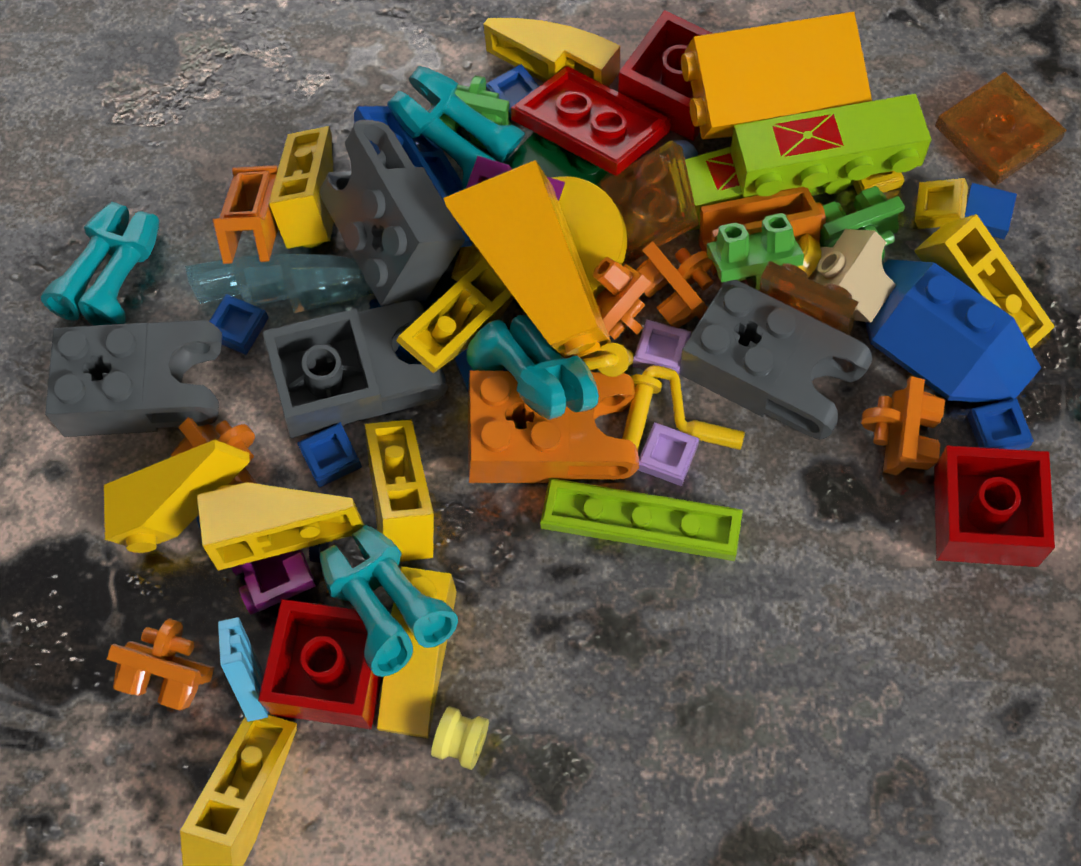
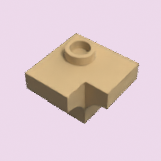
M845 229L833 247H820L821 259L810 277L797 287L805 295L817 298L828 305L842 319L871 323L896 286L885 273L882 265V253L887 242L873 230Z

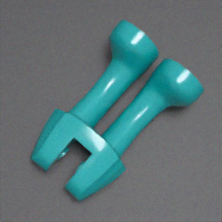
M418 66L409 77V82L424 98L433 104L428 111L425 110L413 98L402 91H398L387 102L389 109L399 124L412 138L423 135L457 162L463 170V190L466 189L477 156L504 163L525 136V133L514 125H498L472 109L455 94L458 86L457 82L441 73L422 66ZM443 114L449 116L479 140L491 156L477 149L440 120V117Z
M113 201L105 205L84 226L85 234L90 238L84 251L62 276L52 281L43 291L40 297L44 306L66 320H78L82 314L93 326L125 324L126 314L118 302L117 296L126 276L136 263L144 262L151 255L159 230L160 220L158 216L138 211L129 223V209L126 206ZM107 254L111 255L112 257L94 284L86 291L92 276Z
M527 315L515 317L510 325V330L500 320L488 323L476 333L468 345L466 352L467 362L474 371H502L505 367L518 382L516 391L519 393L520 398L532 410L547 420L561 417L565 413L566 406L574 412L591 410L598 404L597 384L585 362L579 356H572L568 359L562 358L545 340Z
M365 525L354 532L352 536L362 557L366 561L352 568L348 559L341 553L339 548L333 545L320 552V563L331 597L349 601L362 619L368 633L364 650L366 663L375 675L383 677L390 676L407 665L412 657L413 645L406 631L391 616L373 592L380 586L385 589L401 612L410 632L424 648L435 647L450 638L456 630L458 616L444 601L425 596L416 589L398 567L402 554L398 547L385 535Z

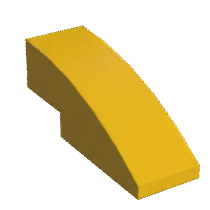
M488 18L483 24L487 52L515 67L522 64L531 76L542 82H546L566 66L607 87L610 86L619 74L621 46L596 34L568 25L523 18Z

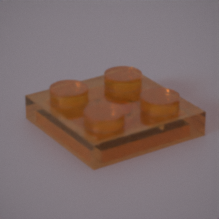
M1003 72L939 115L935 127L995 186L1062 141L1067 131L1006 72Z
M672 140L632 163L617 176L612 175L601 182L602 190L615 203L626 226L627 249L623 261L625 264H629L645 255L642 250L652 241L657 247H660L699 225L682 146Z
M771 261L768 262L760 278V292L850 335L859 301L852 299V294L836 284L827 283L824 286L810 280L807 273L795 265L783 263L780 266Z

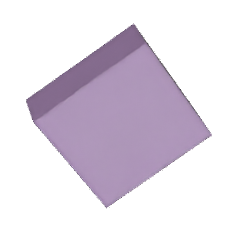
M646 319L633 359V367L645 370L647 367L656 365L671 368L679 374L682 349L689 340L691 331Z
M654 422L639 457L638 470L682 486L698 447L699 438Z

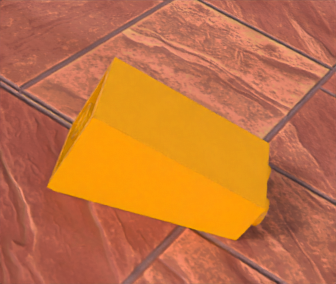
M855 12L694 36L685 53L681 56L683 78L686 82L691 81L694 97L690 100L691 120L695 127H700L702 139L732 137L734 125L872 101Z
M536 160L443 198L452 216L545 340L565 359L572 356H579L581 359L595 357L597 352L602 351L601 346L611 342L553 185Z

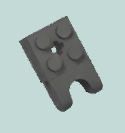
M374 120L356 121L345 141V147L351 161V171L329 172L320 188L321 199L340 231L346 247L350 250L362 271L366 283L371 287L381 306L409 300H427L466 238L424 168L414 167L389 126ZM370 141L379 147V154L376 153Z
M731 280L723 283L682 349L679 375L761 417L766 414L815 439H824L832 434L837 425L838 410L832 401L814 388L812 381L815 378L824 376L838 378L847 382L856 381L867 372L872 363V355L870 349L859 340L738 280Z
M417 300L402 301L357 312L355 308L262 331L290 438L322 431L339 422L345 425L430 403L443 397L448 389V383L441 368L432 373L423 364H407L398 359L395 354L401 346L396 341L398 336L426 311L422 303ZM320 372H329V374L325 376H318V373Z
M200 320L53 328L45 415L64 437L158 432V428L179 427L188 417L192 418L198 426L212 424L219 416V401L216 396L204 385L181 382L184 373L193 365L215 360L220 355L222 332L214 324Z

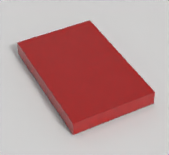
M568 66L564 67L511 107V120L615 176L620 174L667 135L671 127L670 118Z

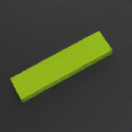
M549 478L540 526L541 529L735 561L743 510Z

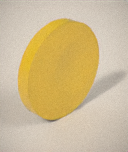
M553 177V179L565 182L559 204L593 295L597 297L605 287L592 276L595 268L605 257H609L621 265L625 259L627 232L623 217L608 194L597 185L577 177Z

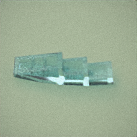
M271 254L269 262H260L259 255L234 257L232 264H223L222 260L185 266L188 283L199 304L222 299L226 294L230 296L241 294L244 302L254 306L289 299L294 312L298 313L374 294L371 287L366 283L364 275L355 259L348 257L316 254Z

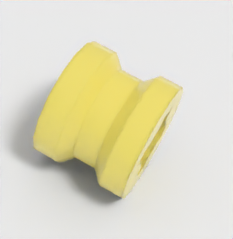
M448 706L436 730L431 750L432 757L441 760L452 757L459 760L462 767L472 770L483 748L489 720L480 716L474 719L464 717L459 709Z

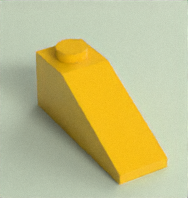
M329 126L287 135L269 200V206L287 249L300 246L312 248L323 242L330 241L334 221L319 193L329 172H333L332 133Z
M977 214L943 224L914 250L922 262H935L1011 315L1031 349L1055 327Z
M483 258L402 332L396 341L434 373L465 351L476 333L485 325L494 320H499L514 297L485 258Z
M412 419L364 424L377 530L398 547L402 553L400 562L433 558L434 513Z
M212 440L104 484L105 540L124 545L126 550L130 552L145 553L155 550L157 544L178 537L199 515L197 495L214 491L223 485H228L250 462L249 453L218 440Z
M249 482L237 485H223L214 491L197 495L202 546L218 571L349 537L364 526L353 498Z
M401 566V571L405 577L423 595L442 600L452 610L454 609L457 591L452 574ZM393 603L391 616L401 624L410 637L413 653L407 665L390 676H383L377 729L379 731L429 738L447 640L435 647L424 648L410 632L396 604Z
M268 715V718L250 722L244 717L180 830L183 866L244 865L262 826L297 731V723Z

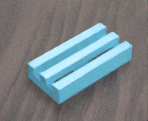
M236 617L219 621L221 667L247 721L268 718V711L258 701L264 672L240 618Z

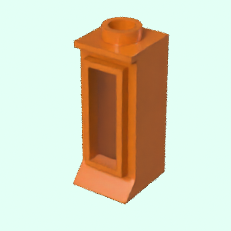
M277 165L232 168L233 178L220 217L213 219L223 264L233 263L239 240L244 230H253L260 262H269L278 231L277 223L269 206L270 196L278 171Z
M805 187L781 190L771 196L756 195L700 207L699 246L702 251L707 252V243L717 241L718 230L721 225L736 222L743 224L749 234L762 232V220L766 216L779 213L786 215L792 225L796 241L808 233L819 242L820 230L823 228V224H826L825 211L822 204L815 202L810 191ZM714 263L710 267L713 275L717 272Z

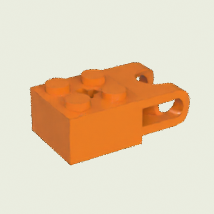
M470 371L468 386L469 483H548L549 478L565 481L566 479L614 480L629 478L639 469V455L636 445L630 440L606 436L597 428L595 419L602 415L623 412L630 406L635 397L632 377L626 373L610 377L601 372H591L597 384L599 395L596 407L588 411L574 412L566 406L565 413L561 417L547 420L532 410L520 398L519 393L516 391L518 382L509 371ZM514 422L518 423V426H521L524 429L515 428Z

